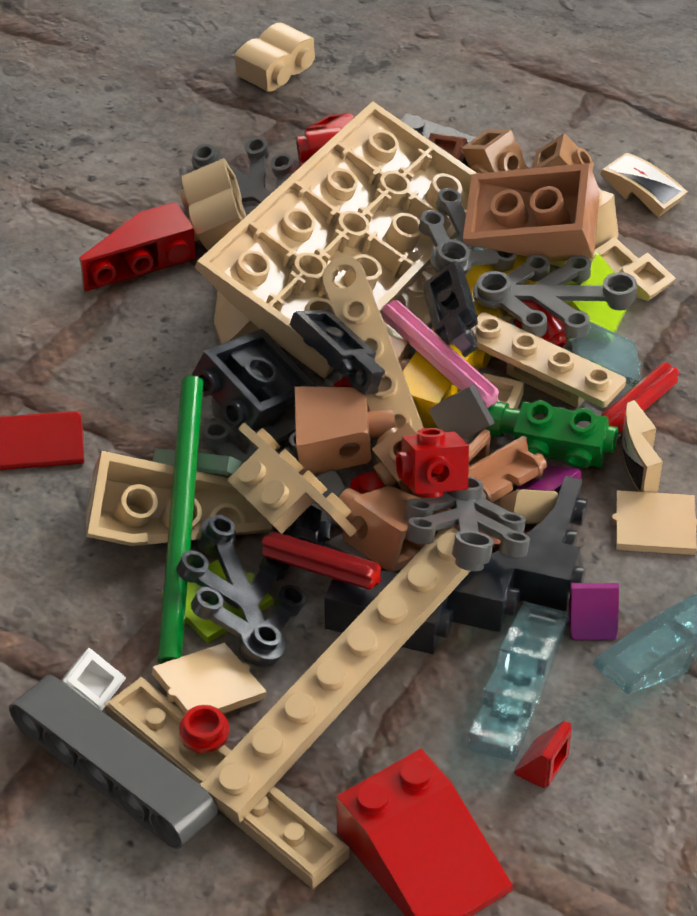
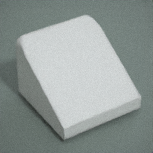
M88 648L76 660L61 681L102 711L105 703L112 698L126 677Z

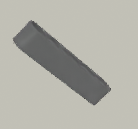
M45 676L9 705V712L14 723L26 736L172 848H181L217 816L218 809L216 803L207 790L55 676Z

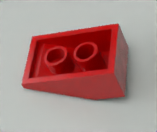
M422 748L336 796L337 833L405 916H472L512 891L513 885L454 785Z

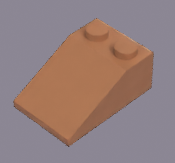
M590 164L471 174L463 233L464 244L528 257L543 255L549 261H567L575 255L594 259L600 191Z

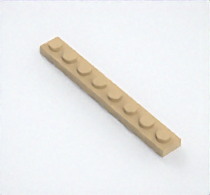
M448 527L439 530L434 536V541L431 544H426L201 782L200 785L211 795L217 808L240 823L469 574L470 571L461 569L455 564L456 558L452 555L455 535L458 532L457 529Z

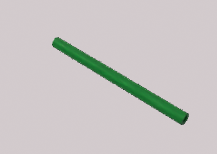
M187 376L181 380L157 660L159 664L182 657L188 582L178 575L176 567L182 555L186 551H190L203 394V380L196 376Z

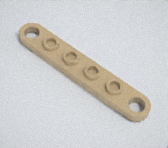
M344 256L332 260L324 269L323 283L335 316L376 352L374 360L385 370L378 393L366 394L370 411L394 409L396 427L401 428L408 422L417 433L418 430L424 429L366 273L360 262L352 257ZM342 270L353 271L356 274L353 284L346 288H339L334 285L335 276H338V272L342 273Z

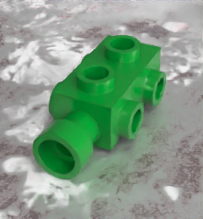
M499 401L488 408L494 420V424L485 428L490 431V435L503 437L504 434H511L515 436V440L525 436L528 451L532 454L540 453L545 459L552 458L566 461L568 464L578 468H587L589 466L603 468L607 452L613 453L617 444L618 427L609 426L608 417L595 415L589 409L581 408L573 411L551 407L545 401L522 402L520 410L510 408L508 403ZM539 413L547 414V417L542 420L534 419V416ZM581 421L590 422V425L584 428L576 426Z

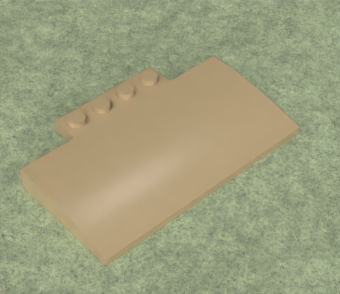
M372 101L197 261L195 268L259 329H263L287 352L325 379L334 369L328 365L327 360L313 347L307 345L303 338L289 324L295 311L330 310L335 315L323 283V272L326 266L338 257L346 256L356 259L360 262L366 273L381 315H383L382 308L385 304L398 300L426 326L430 327L432 321L422 284L438 272L432 267L430 261L432 251L436 247L431 237L422 234L418 228L421 214L426 210L438 211L436 208L438 193L444 188L455 189L461 194V204L466 212L471 174H476V172ZM441 213L445 218L443 227L449 238L456 240L458 235L449 216ZM470 266L468 273L465 274L466 277L473 268V266ZM342 270V273L338 272V276H335L334 285L339 288H346L353 284L356 274L353 271ZM384 321L390 336L403 339Z

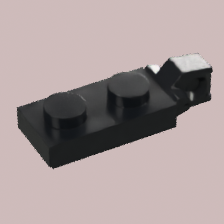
M453 261L424 282L422 288L434 331L445 343L455 345L462 352V355L466 357L478 348L477 337L471 330V328L478 324V315L464 269L456 261Z
M330 310L293 312L289 325L303 338L307 345L313 347L327 360L330 367L338 370L342 375H349L351 386L362 394L378 393L385 370L375 362L376 352Z

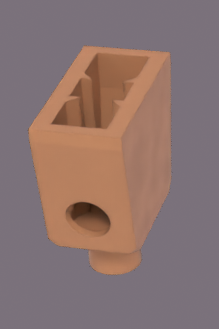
M295 387L296 448L299 463L304 467L300 471L301 475H304L308 470L313 475H317L332 469L339 470L367 464L372 459L370 438L381 437L386 431L396 427L394 409L368 411L366 394H362L353 387Z
M390 486L365 494H361L351 488L344 490L339 499L352 511L346 519L357 530L351 537L343 531L344 541L387 571L395 572L403 569L426 545L411 542L406 538L408 521L404 518L407 500L418 497ZM441 509V510L433 511V515H434V514H437V513L445 512V511H448V510H446V509Z

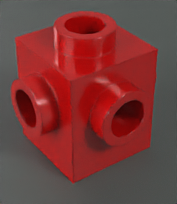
M424 428L418 430L417 435L402 436V452H397L396 454L398 478L403 480L414 494L423 498H438L447 491L468 490L469 445L456 432H445L437 428Z

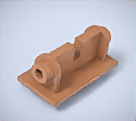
M521 436L470 466L469 476L480 480L484 484L483 492L486 495V500L493 503L511 492L513 485L521 486L533 478L541 477L543 470L547 467V462L540 453H530L526 437Z

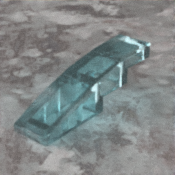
M697 594L666 609L631 631L597 656L593 666L626 694L686 673L694 657L697 656Z
M523 602L500 647L498 664L485 688L482 707L468 734L467 749L515 762L555 661L568 622L569 613Z

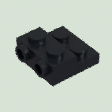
M263 329L204 351L192 373V376L203 380L202 395H211L222 407L223 416L227 423L232 426L239 425V427L245 423L254 432L275 423L283 410L295 405V387H317Z

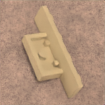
M481 313L477 317L478 324L471 328L477 337V349L507 362V375L576 408L584 400L605 408L625 387V377L488 313Z
M245 423L238 428L257 451L227 481L281 534L312 503H315L350 537L357 531L346 519L352 511L333 492L325 498L322 494L327 488L309 470L304 475L299 474L304 467L286 449L278 454L276 451L281 446L268 432L261 428L255 433Z

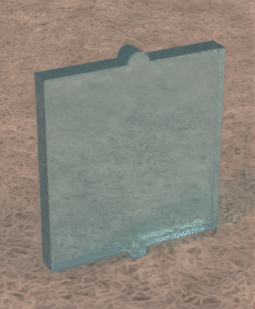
M590 322L589 333L585 337L578 339L568 337L569 341L572 342L574 354L625 377V384L634 387L641 381L640 367L642 362L638 360L636 342Z

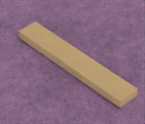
M142 677L105 703L106 715L199 784L231 752L225 745L211 753H196L186 748L179 736V725L185 714ZM275 786L271 788L240 823L217 808L312 890L349 859V847Z

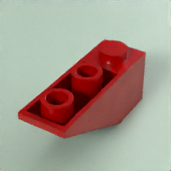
M177 202L137 213L80 256L84 291L86 292L196 259L194 228Z

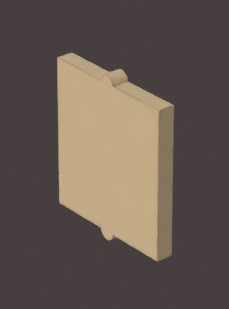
M616 491V513L612 515L611 522L612 525L616 526V550L696 555L697 519L695 515V495Z
M225 642L153 666L152 675L168 693L167 700L175 702L185 715L191 708L197 705L206 704L214 706L223 714L266 698L267 691L250 673V665L242 663Z

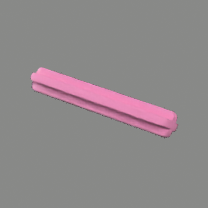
M393 300L390 304L383 306V320L403 339L409 341V344L457 388L462 391L474 384L487 409L497 403L498 389L400 301Z

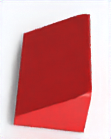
M79 411L0 417V470L85 463L82 416Z

